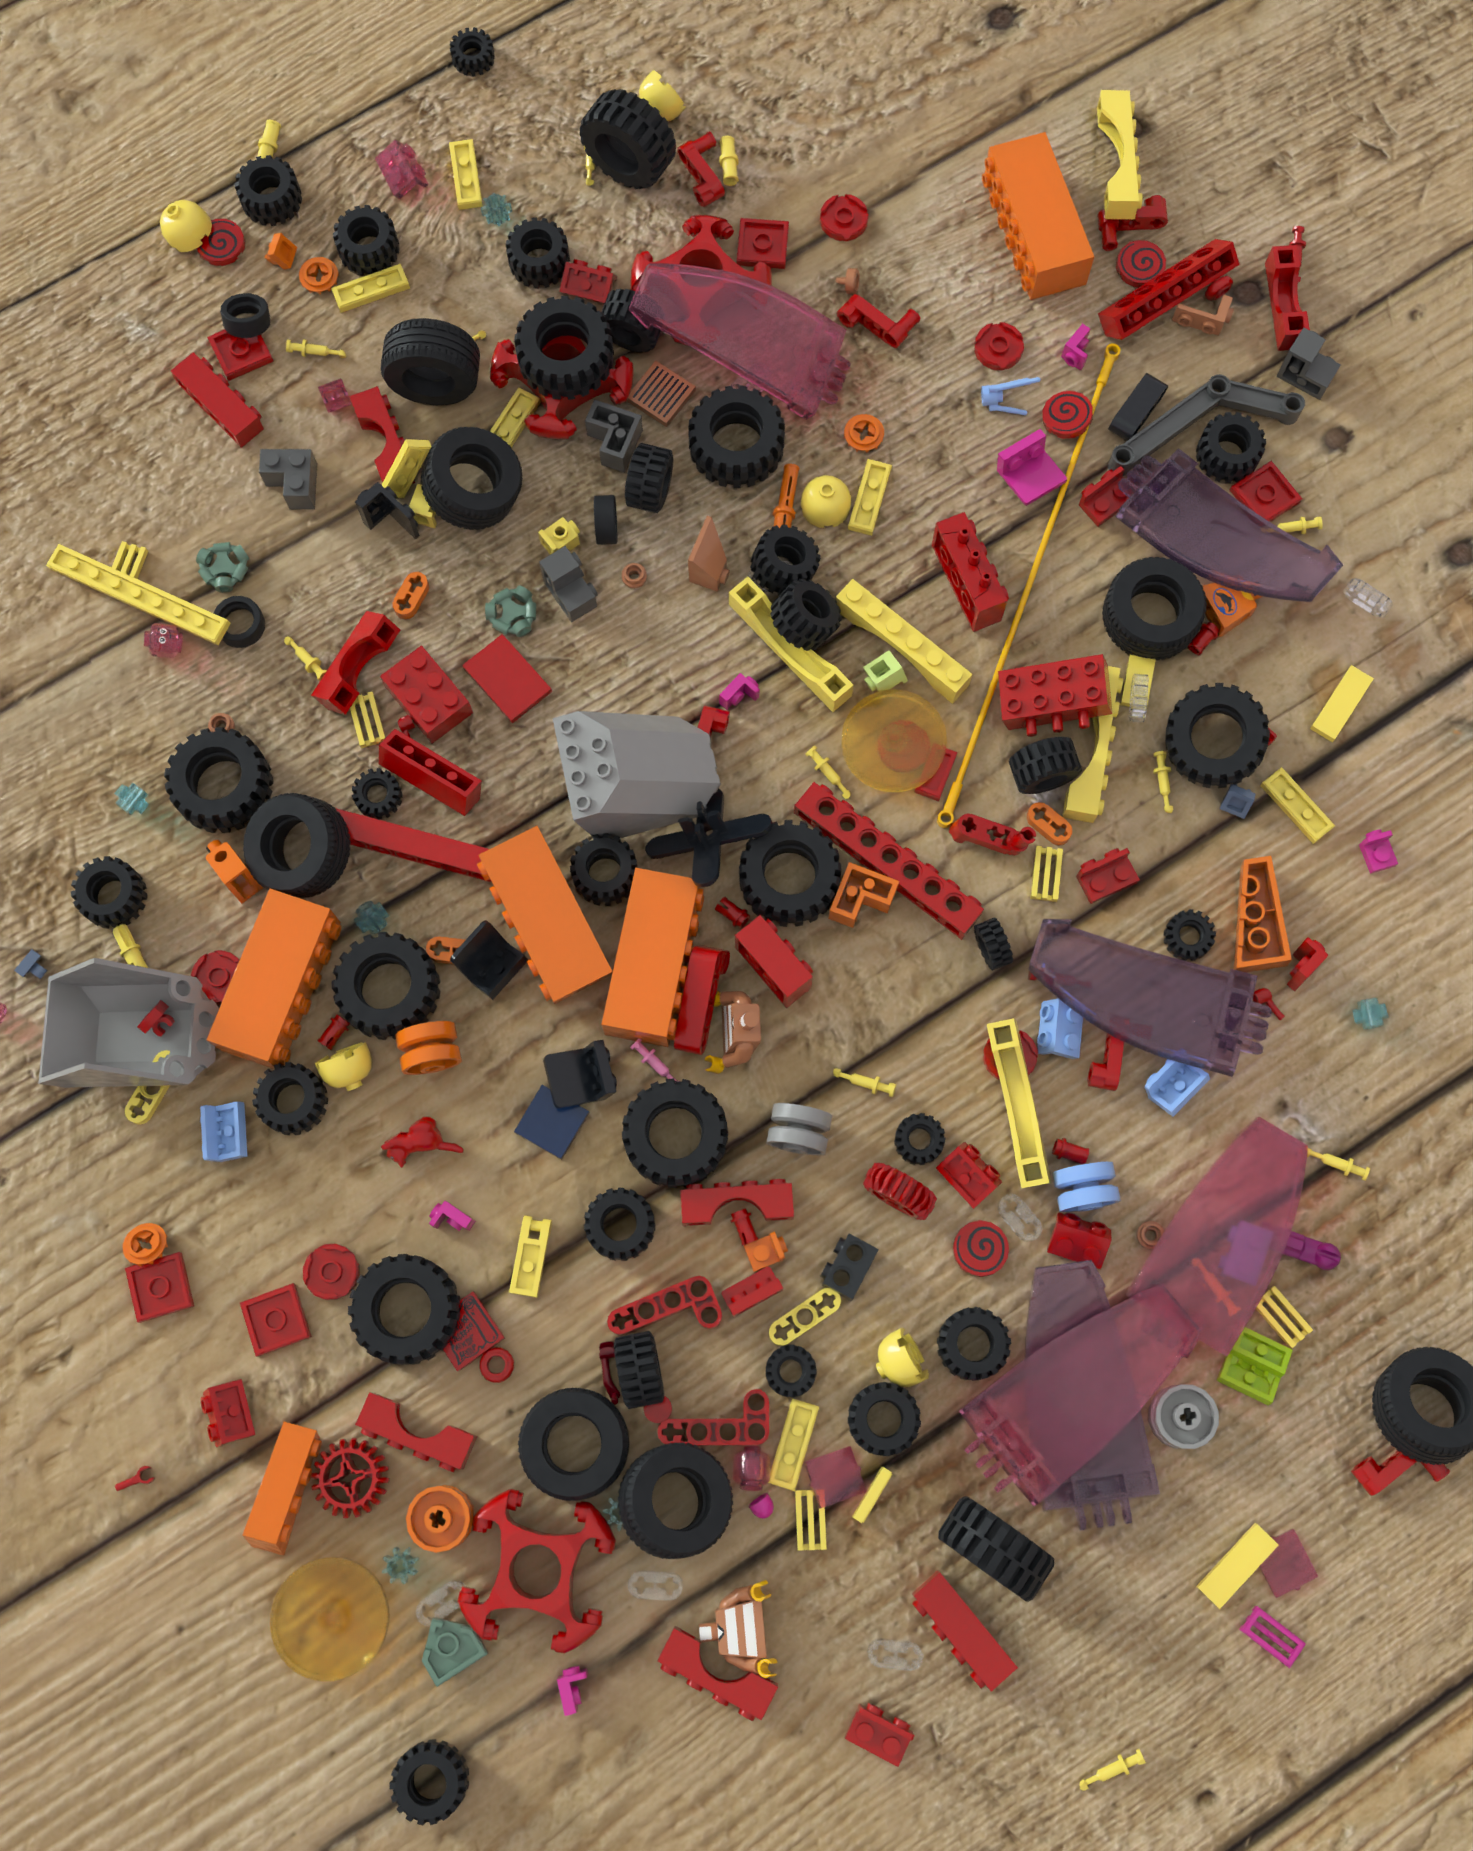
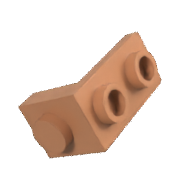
M1223 295L1216 315L1178 304L1172 321L1184 327L1189 326L1202 330L1206 334L1219 336L1224 322L1229 324L1234 309L1230 308L1233 297Z

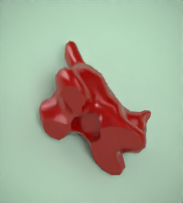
M422 1117L409 1127V1132H400L381 1145L383 1150H388L387 1157L398 1163L401 1168L406 1164V1159L410 1153L432 1151L435 1149L457 1153L464 1152V1149L456 1143L443 1141L441 1133L436 1127V1121L431 1117Z

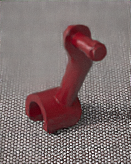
M602 1342L599 1346V1357L602 1363L603 1384L611 1398V1402L616 1405L618 1404L620 1392L612 1381L609 1359L615 1358L614 1342Z

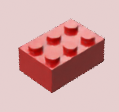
M422 645L380 676L385 688L403 710L410 715L412 721L431 744L473 714L469 701Z
M759 915L735 934V948L785 1008H788L811 989L813 979L811 974L813 970L805 960H798L793 954L796 952L794 947L787 939L783 941L776 934L778 929L770 919L765 921Z

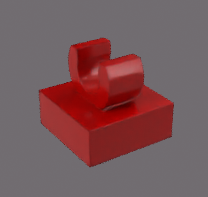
M160 1000L137 1027L145 1034L152 1027L153 1032L161 1037L165 1030L160 1027L159 1023L165 1022L171 1027L175 1020L172 1016L164 1014L169 1006Z

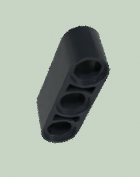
M1146 373L1115 415L1108 430L1126 441L1138 433L1158 405L1169 385Z

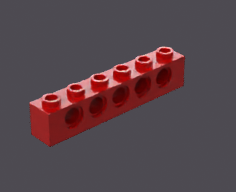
M1214 239L1099 312L1098 316L1105 336L1123 340L1240 265L1234 243Z

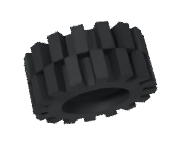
M468 27L465 28V33L460 30L458 31V37L456 35L452 37L453 41H450V52L453 65L457 67L458 72L461 73L463 70V74L466 76L471 72V76L476 77L475 72L483 75V69L487 72L490 70L489 65L493 66L495 54L493 43L488 33L485 35V31L482 29L478 33V29L473 27V31H470ZM471 48L481 50L480 53L474 56L463 54Z
M377 768V772H374L373 769H368V774L365 775L362 772L360 774L361 779H355L354 783L356 786H352V792L354 793L352 798L363 815L371 818L376 816L378 820L382 819L383 815L388 818L391 816L390 812L393 811L395 813L398 810L396 806H400L402 803L400 797H403L401 787L394 775H391L389 771L385 770L383 772L381 768ZM381 785L387 789L385 799L378 803L368 800L367 794L370 788Z
M1189 909L1187 912L1183 910L1178 915H1175L1166 925L1163 934L1166 936L1164 944H1168L1166 949L1168 952L1173 951L1175 958L1180 956L1182 961L1187 959L1195 961L1197 958H1202L1214 945L1216 931H1213V928L1215 926L1213 922H1208L1210 918L1207 915L1205 917L1201 916L1203 912L1197 911L1193 913V909ZM1185 926L1194 927L1199 933L1198 943L1194 945L1184 943L1180 938L1181 928Z
M994 917L974 926L975 938L988 967L993 971L1013 963L1010 943H1008L1007 935L1004 934V929L1001 927L1000 922L997 921V918Z
M920 1113L919 1115L912 1114L899 1124L895 1133L894 1143L897 1147L896 1151L903 1156V1160H908L913 1165H925V1163L933 1162L940 1155L946 1137H944L945 1131L944 1128H941V1123L938 1120L935 1121L933 1116H925V1113ZM923 1129L929 1134L930 1144L927 1148L919 1150L910 1144L909 1136L913 1130Z
M787 1345L780 1347L771 1354L766 1364L765 1374L769 1386L777 1394L784 1397H797L803 1395L812 1387L817 1375L815 1360L809 1352L800 1346ZM795 1360L801 1365L802 1375L798 1381L789 1383L782 1379L780 1367L783 1362Z

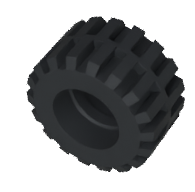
M266 155V158L258 156L256 157L257 160L254 161L250 159L247 161L246 167L242 165L239 169L241 173L236 174L235 177L237 181L235 182L236 193L245 214L251 217L253 222L257 223L259 221L264 226L267 223H270L271 226H276L278 222H281V224L286 223L285 219H292L294 217L293 212H298L300 209L299 204L302 203L301 189L293 168H290L289 163L286 161L282 162L281 158L276 157L273 159L271 155ZM267 188H277L274 192L270 194H260L263 190Z
M365 205L364 208L355 206V210L351 211L348 209L345 211V216L340 215L338 218L339 223L334 225L335 232H333V238L343 265L345 267L348 266L351 272L357 271V274L361 276L364 273L369 275L384 268L392 267L391 262L397 260L396 254L399 253L400 248L393 221L389 218L388 214L385 211L381 212L378 207L371 209L370 205ZM376 237L370 244H356L362 238Z
M537 217L532 218V221L529 222L527 219L523 220L520 226L516 224L513 227L514 232L510 231L508 240H506V252L512 275H515L518 282L523 281L527 287L533 285L534 288L539 289L541 285L547 288L550 287V283L557 284L559 282L558 278L563 277L565 263L570 261L568 242L561 227L557 228V223L553 221L548 223V219L542 218L540 221L537 220ZM536 249L549 251L542 257H530L527 255Z
M630 289L612 290L608 294L601 311L606 317V322L610 325L612 342L624 349L636 352H648L655 348L666 321V315L663 313L664 310L658 306V303L650 299V297Z
M1225 412L1224 416L1219 414L1215 416L1214 420L1211 419L1208 422L1196 448V452H1198L1196 459L1201 462L1199 465L1200 469H1206L1205 475L1209 478L1211 476L1216 477L1215 481L1220 482L1222 479L1225 480L1226 484H1231L1232 480H1235L1237 483L1243 477L1245 478L1255 471L1264 454L1266 439L1263 438L1265 435L1263 429H1258L1260 424L1257 421L1253 423L1251 421L1252 417L1248 415L1246 418L1242 417L1240 412H1236L1235 415H1232L1231 412ZM1224 441L1232 442L1241 449L1242 453H1228L1223 450L1219 443Z
M640 443L637 446L630 461L625 484V501L628 507L658 513L662 509L667 498L673 472L672 450Z
M776 525L771 530H766L751 557L750 562L752 564L750 568L751 571L755 572L753 575L754 579L759 580V585L762 588L767 587L769 589L768 592L772 594L777 592L779 596L795 580H812L820 565L821 555L818 554V545H814L815 540L812 537L806 536L807 532L804 530L802 532L798 531V527L792 526V528H788L787 525H781L779 528ZM777 556L788 559L793 565L782 562Z
M799 579L798 581H793L773 602L770 614L774 620V627L779 630L778 633L789 644L792 643L796 648L800 649L802 647L803 650L809 651L810 649L816 650L840 627L842 616L839 613L841 610L837 606L835 598L830 595L831 593L828 590L822 588V585L815 584L809 579L807 581Z
M1051 737L1031 743L1017 751L1009 759V765L1018 791L1022 794H1037L1056 789L1069 783L1082 772V766L1073 741L1069 737Z
M605 833L603 838H599L598 834L592 835L593 840L584 839L582 841L583 846H577L575 848V855L571 856L570 861L572 865L570 866V873L574 886L579 895L582 894L588 902L592 900L594 905L600 906V903L603 902L605 906H611L612 901H616V904L621 903L623 896L628 898L630 895L635 867L638 868L633 849H630L626 841L622 843L620 837L616 835L613 839L610 838V834ZM600 859H612L620 865V871L612 880L600 882L590 877L589 870L591 866Z
M104 856L103 861L97 857L93 859V864L85 863L83 865L85 869L82 872L77 871L75 875L78 879L77 881L72 880L71 884L75 888L74 891H71V897L75 900L73 904L79 912L95 925H100L106 929H109L110 926L115 928L121 923L129 925L131 924L129 919L132 917L137 919L140 916L137 913L138 910H144L145 908L142 900H147V893L144 891L147 887L142 881L143 878L127 862L117 857L112 859L110 856ZM120 881L121 891L118 897L109 904L100 905L98 903V894L101 888L109 882Z
M285 1062V1066L279 1063L274 1065L275 1070L267 1069L264 1072L266 1077L264 1079L259 1077L257 1083L260 1085L259 1088H254L253 1090L256 1099L252 1101L253 1106L257 1108L255 1111L257 1116L262 1119L264 1124L284 1135H290V1133L300 1135L303 1130L306 1132L312 1130L311 1125L314 1123L318 1125L321 1122L318 1119L321 1114L325 1115L327 1111L324 1108V1104H328V1098L325 1096L327 1090L322 1084V1080L309 1068L298 1063L294 1065L292 1062ZM290 1085L302 1086L304 1089L302 1105L292 1113H281L277 1107V1099L281 1091Z
M618 1188V1190L608 1189L606 1193L597 1195V1199L594 1202L591 1201L588 1206L589 1210L585 1213L584 1217L586 1237L600 1255L610 1260L626 1261L632 1257L636 1258L639 1256V1253L648 1248V1244L654 1238L653 1234L656 1225L653 1211L642 1195H638L636 1191L631 1189L629 1191L624 1188ZM615 1209H627L636 1218L635 1232L629 1238L622 1241L609 1238L603 1226L606 1216Z
M980 1307L965 1308L951 1315L941 1326L940 1334L937 1338L938 1355L941 1356L944 1367H947L954 1376L957 1375L960 1379L982 1380L998 1373L1007 1363L1006 1359L1010 1356L1011 1352L1009 1350L1011 1338H1008L1007 1334L1009 1330L1007 1326L1002 1324L1001 1321L1003 1320L999 1316L993 1315L992 1311L988 1309L983 1310ZM968 1327L980 1328L988 1336L990 1349L987 1356L980 1361L967 1360L959 1352L957 1345L958 1336Z
M645 1331L616 1337L614 1353L624 1404L628 1409L662 1403L665 1396L658 1353L652 1333Z
M879 1382L865 1387L854 1397L848 1410L849 1415L847 1418L851 1436H853L855 1442L869 1453L879 1456H891L901 1453L912 1445L911 1443L919 1434L921 1413L920 1408L917 1407V1401L909 1394L908 1390L894 1383ZM878 1402H889L900 1412V1427L891 1436H878L868 1426V1412Z
M436 1739L425 1743L422 1741L411 1747L397 1761V1765L391 1774L393 1776V1780L390 1782V1789H393L391 1799L393 1803L397 1802L398 1807L396 1810L400 1814L402 1812L407 1814L406 1820L411 1822L415 1819L418 1821V1825H424L426 1822H430V1825L437 1824L439 1820L444 1821L454 1813L463 1801L469 1786V1781H467L469 1769L465 1768L464 1763L466 1760L464 1756L460 1757L457 1754L459 1750L455 1746L450 1748L447 1746L448 1742L443 1740L440 1743L436 1742ZM421 1765H434L443 1772L446 1779V1790L441 1797L428 1799L420 1795L416 1790L414 1774Z

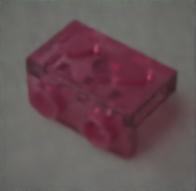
M394 140L375 157V160L393 195L401 199L416 184L425 188L428 182L425 178L426 173L415 159L416 153L413 148L408 144L404 145Z

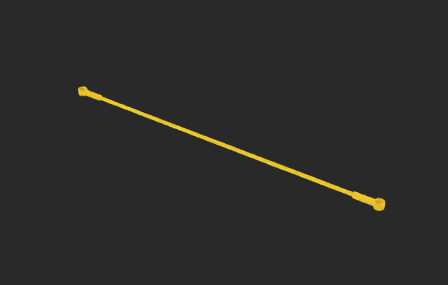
M1114 343L1109 344L1104 352L1105 360L1091 401L1093 414L1102 389L1107 384L1114 361L1120 355V347ZM1109 351H1114L1116 354H1110ZM1089 426L1082 435H1079L1065 474L1067 481L1061 485L959 773L956 781L952 783L943 811L938 814L937 823L942 828H948L953 823V812L963 787L962 781L999 680L998 671H1002ZM948 816L950 821L945 823L941 820V817Z

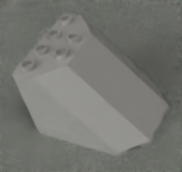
M577 711L553 718L573 820L591 836L598 834L599 838H603L605 833L610 834L612 839L615 835L624 838L678 823L680 818L689 817L693 819L699 817L696 810L697 802L701 801L706 809V804L721 785L716 771L717 765L714 751L711 748L710 735L680 717Z
M92 958L49 976L38 1084L64 1088L188 1085L200 1072L215 1062V1046L207 1041V1037L219 1007L213 999L209 1000L201 989L203 986L197 977L99 958ZM162 1000L169 1006L164 1014L172 1016L175 1022L171 1027L165 1022L159 1023L160 1027L165 1030L161 1037L153 1032L152 1027L145 1034L137 1026L152 1008ZM164 1050L170 1051L169 1055L165 1058L160 1057L158 1062H152L159 1052Z

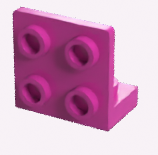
M1041 429L998 453L997 472L1026 506L1067 481L1064 473L1045 452L1046 435Z

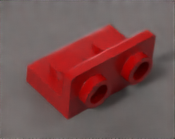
M574 259L573 263H565L559 292L605 304L607 296L612 290L613 281H616L617 276L611 273L612 269L609 267L597 265V269L588 267V262Z
M1122 466L1114 471L1113 469L1108 470L1101 477V481L1095 485L1093 483L1089 484L1081 492L1082 497L1079 506L1097 527L1138 497V493L1122 476L1124 473Z
M1119 848L1113 849L1104 855V859L1097 862L1095 859H1091L1080 866L1081 869L1076 877L1090 904L1139 882L1140 879L1128 859L1130 854L1128 848L1121 851Z
M1309 937L1292 954L1299 961L1289 973L1292 979L1287 983L1294 992L1329 956L1320 942L1311 940Z
M963 1142L936 1169L974 1209L1002 1181L999 1178V1172L992 1165H986L980 1158L981 1154L978 1149L972 1144L968 1145L966 1142Z
M767 1266L723 1290L721 1295L732 1316L736 1317L783 1291V1286L774 1275L771 1267Z
M242 1379L213 1386L203 1392L204 1397H201V1407L204 1414L208 1413L210 1425L207 1426L208 1436L211 1442L215 1441L216 1448L256 1435Z
M868 1703L867 1707L859 1704L844 1738L899 1767L910 1740L913 1741L915 1736L909 1730L911 1725L898 1717H895L892 1721L882 1716L884 1710L871 1703Z

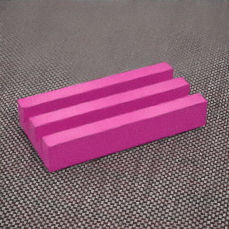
M1255 1605L1252 1609L1253 1612L1251 1615H1248L1245 1624L1239 1630L1286 1667L1291 1668L1306 1643ZM1258 1616L1294 1642L1296 1647L1294 1649L1256 1621ZM1252 1625L1289 1653L1288 1659L1250 1630Z

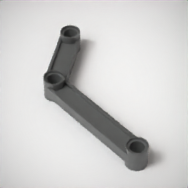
M1221 374L1214 375L1207 383L1122 445L1116 446L1109 460L1108 470L1113 469L1114 471L1122 466L1124 469L1122 476L1127 475L1132 468L1215 407L1224 406L1278 419L1284 425H1291L1298 420L1305 406V400L1300 394L1295 392L1285 394L1231 381ZM1117 459H1123L1126 463L1119 462Z

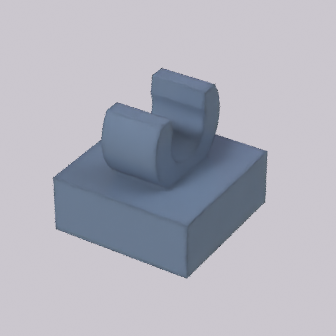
M1231 784L1221 802L1220 810L1245 819L1255 800L1256 793L1251 792L1250 789L1240 788L1237 784Z
M31 949L14 971L22 977H26L31 972L41 979L48 970L37 963L42 956Z

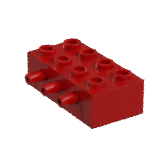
M965 512L937 522L932 547L972 631L975 632L1001 622L1009 595L1005 586H1000L995 565L993 563L990 564L986 557V547L982 541L979 542L976 536V527L973 520H968Z
M1103 654L998 671L1002 721L1008 730L1023 727L1026 728L1028 737H1034L1037 735V726L1052 724L1053 732L1060 733L1063 731V722L1079 720V728L1087 729L1090 727L1089 718L1113 714L1108 664Z

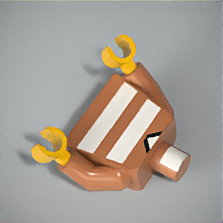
M717 991L714 1007L722 1004L724 1055L722 1058L711 1055L706 1056L704 1061L711 1062L712 1065L710 1068L705 1069V1071L720 1074L724 1067L730 1068L748 1062L761 1042L759 1004H752L749 996L743 991H726L721 993Z
M766 1580L754 1585L736 1588L721 1600L719 1608L715 1610V1623L699 1624L700 1642L718 1641L719 1654L724 1656L726 1662L743 1671L758 1673L764 1678L777 1675L776 1673L772 1674L768 1669L769 1663H777V1659H762L767 1658L762 1601L771 1597V1594L764 1595L761 1591V1586L768 1584Z

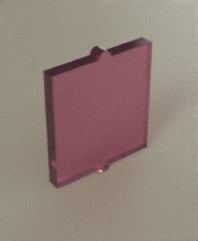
M851 1446L804 1462L811 1482L809 1487L813 1488L819 1508L866 1492L860 1475L861 1467L857 1466Z
M1294 1529L1277 1537L1270 1536L1279 1546L1259 1567L1275 1598L1294 1589L1300 1590L1301 1585L1318 1577Z

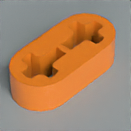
M410 573L397 592L392 604L399 618L410 619L414 617L429 591V583L423 573ZM421 581L422 587L417 586L414 590L412 583L417 584ZM408 601L410 608H404L402 611L400 604L405 605Z
M1038 802L1034 803L1028 810L1027 822L1048 841L1059 846L1069 841L1072 835V826L1045 803ZM1043 811L1045 813L1043 816L1045 820L1042 818L1034 819L1035 812ZM1061 827L1064 828V836L1056 837L1054 835L1056 832L1054 828L1058 830Z
M434 937L427 942L426 952L434 962L454 965L450 958L457 948L463 944L465 939ZM438 944H442L444 949L450 951H442L439 956H436L432 949L437 948Z

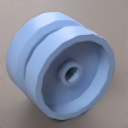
M1113 1162L1082 1164L1060 1169L1052 1173L1056 1188L1073 1189L1057 1197L1059 1212L1095 1210L1121 1201L1117 1186L1099 1185L1111 1181L1116 1176Z

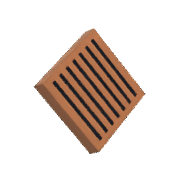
M655 360L631 390L627 402L667 427L695 393L696 386Z

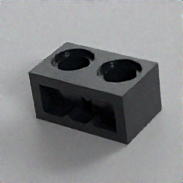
M850 1233L846 1239L840 1237L833 1251L838 1254L834 1263L827 1262L820 1277L825 1279L822 1286L830 1288L839 1293L840 1296L852 1301L879 1249ZM849 1247H858L862 1252V1258L858 1261L850 1260L846 1254ZM838 1271L847 1273L849 1283L845 1286H838L833 1280L834 1274Z

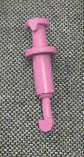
M638 1039L630 1047L632 1050L635 1048L644 1057L641 1060L643 1064L647 1062L661 1077L674 1078L669 1074V1068L654 1054L656 1051L654 1048L649 1051L641 1043V1039Z

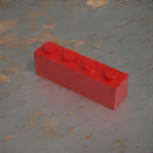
M192 352L170 370L176 383L242 448L264 430L260 421L262 418L261 414L255 407L251 406L249 408L245 404L246 400L236 389L232 391L228 387L230 386L228 381L220 373L216 375L212 371L213 367L204 357L200 359Z
M394 729L379 744V765L463 816L480 800L482 780L397 729Z
M936 1571L911 1593L916 1599L912 1603L922 1617H925L927 1614L935 1622L931 1628L942 1641L948 1638L954 1646L951 1653L961 1665L965 1662L969 1664L973 1669L970 1676L981 1689L986 1686L992 1692L1018 1668L939 1571Z

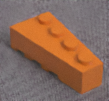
M1264 856L1245 859L1240 867L1233 974L1287 967L1292 958L1272 857Z
M283 1422L243 1532V1537L251 1547L285 1555L296 1515L302 1503L305 1486L308 1485L311 1478L313 1459L318 1457L322 1446L317 1430Z

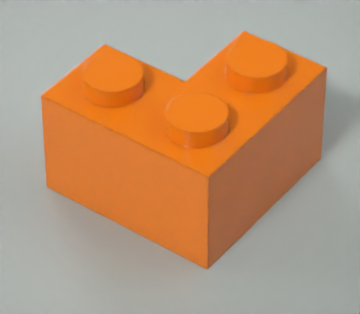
M849 862L831 905L828 919L853 928L863 904L888 914L899 881Z

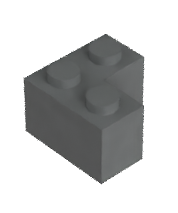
M1303 327L1276 377L1320 400L1341 364L1335 362L1329 356L1320 354L1319 352L1326 339L1318 333Z
M594 399L585 420L587 436L603 441L599 450L601 465L625 473L643 431L642 415Z
M260 449L259 474L265 486L283 487V497L290 510L315 509L317 461L312 450Z
M564 546L539 561L544 584L571 623L597 607V591L590 582L586 584L582 578L584 576L580 568L582 563L575 552L570 553L567 547Z

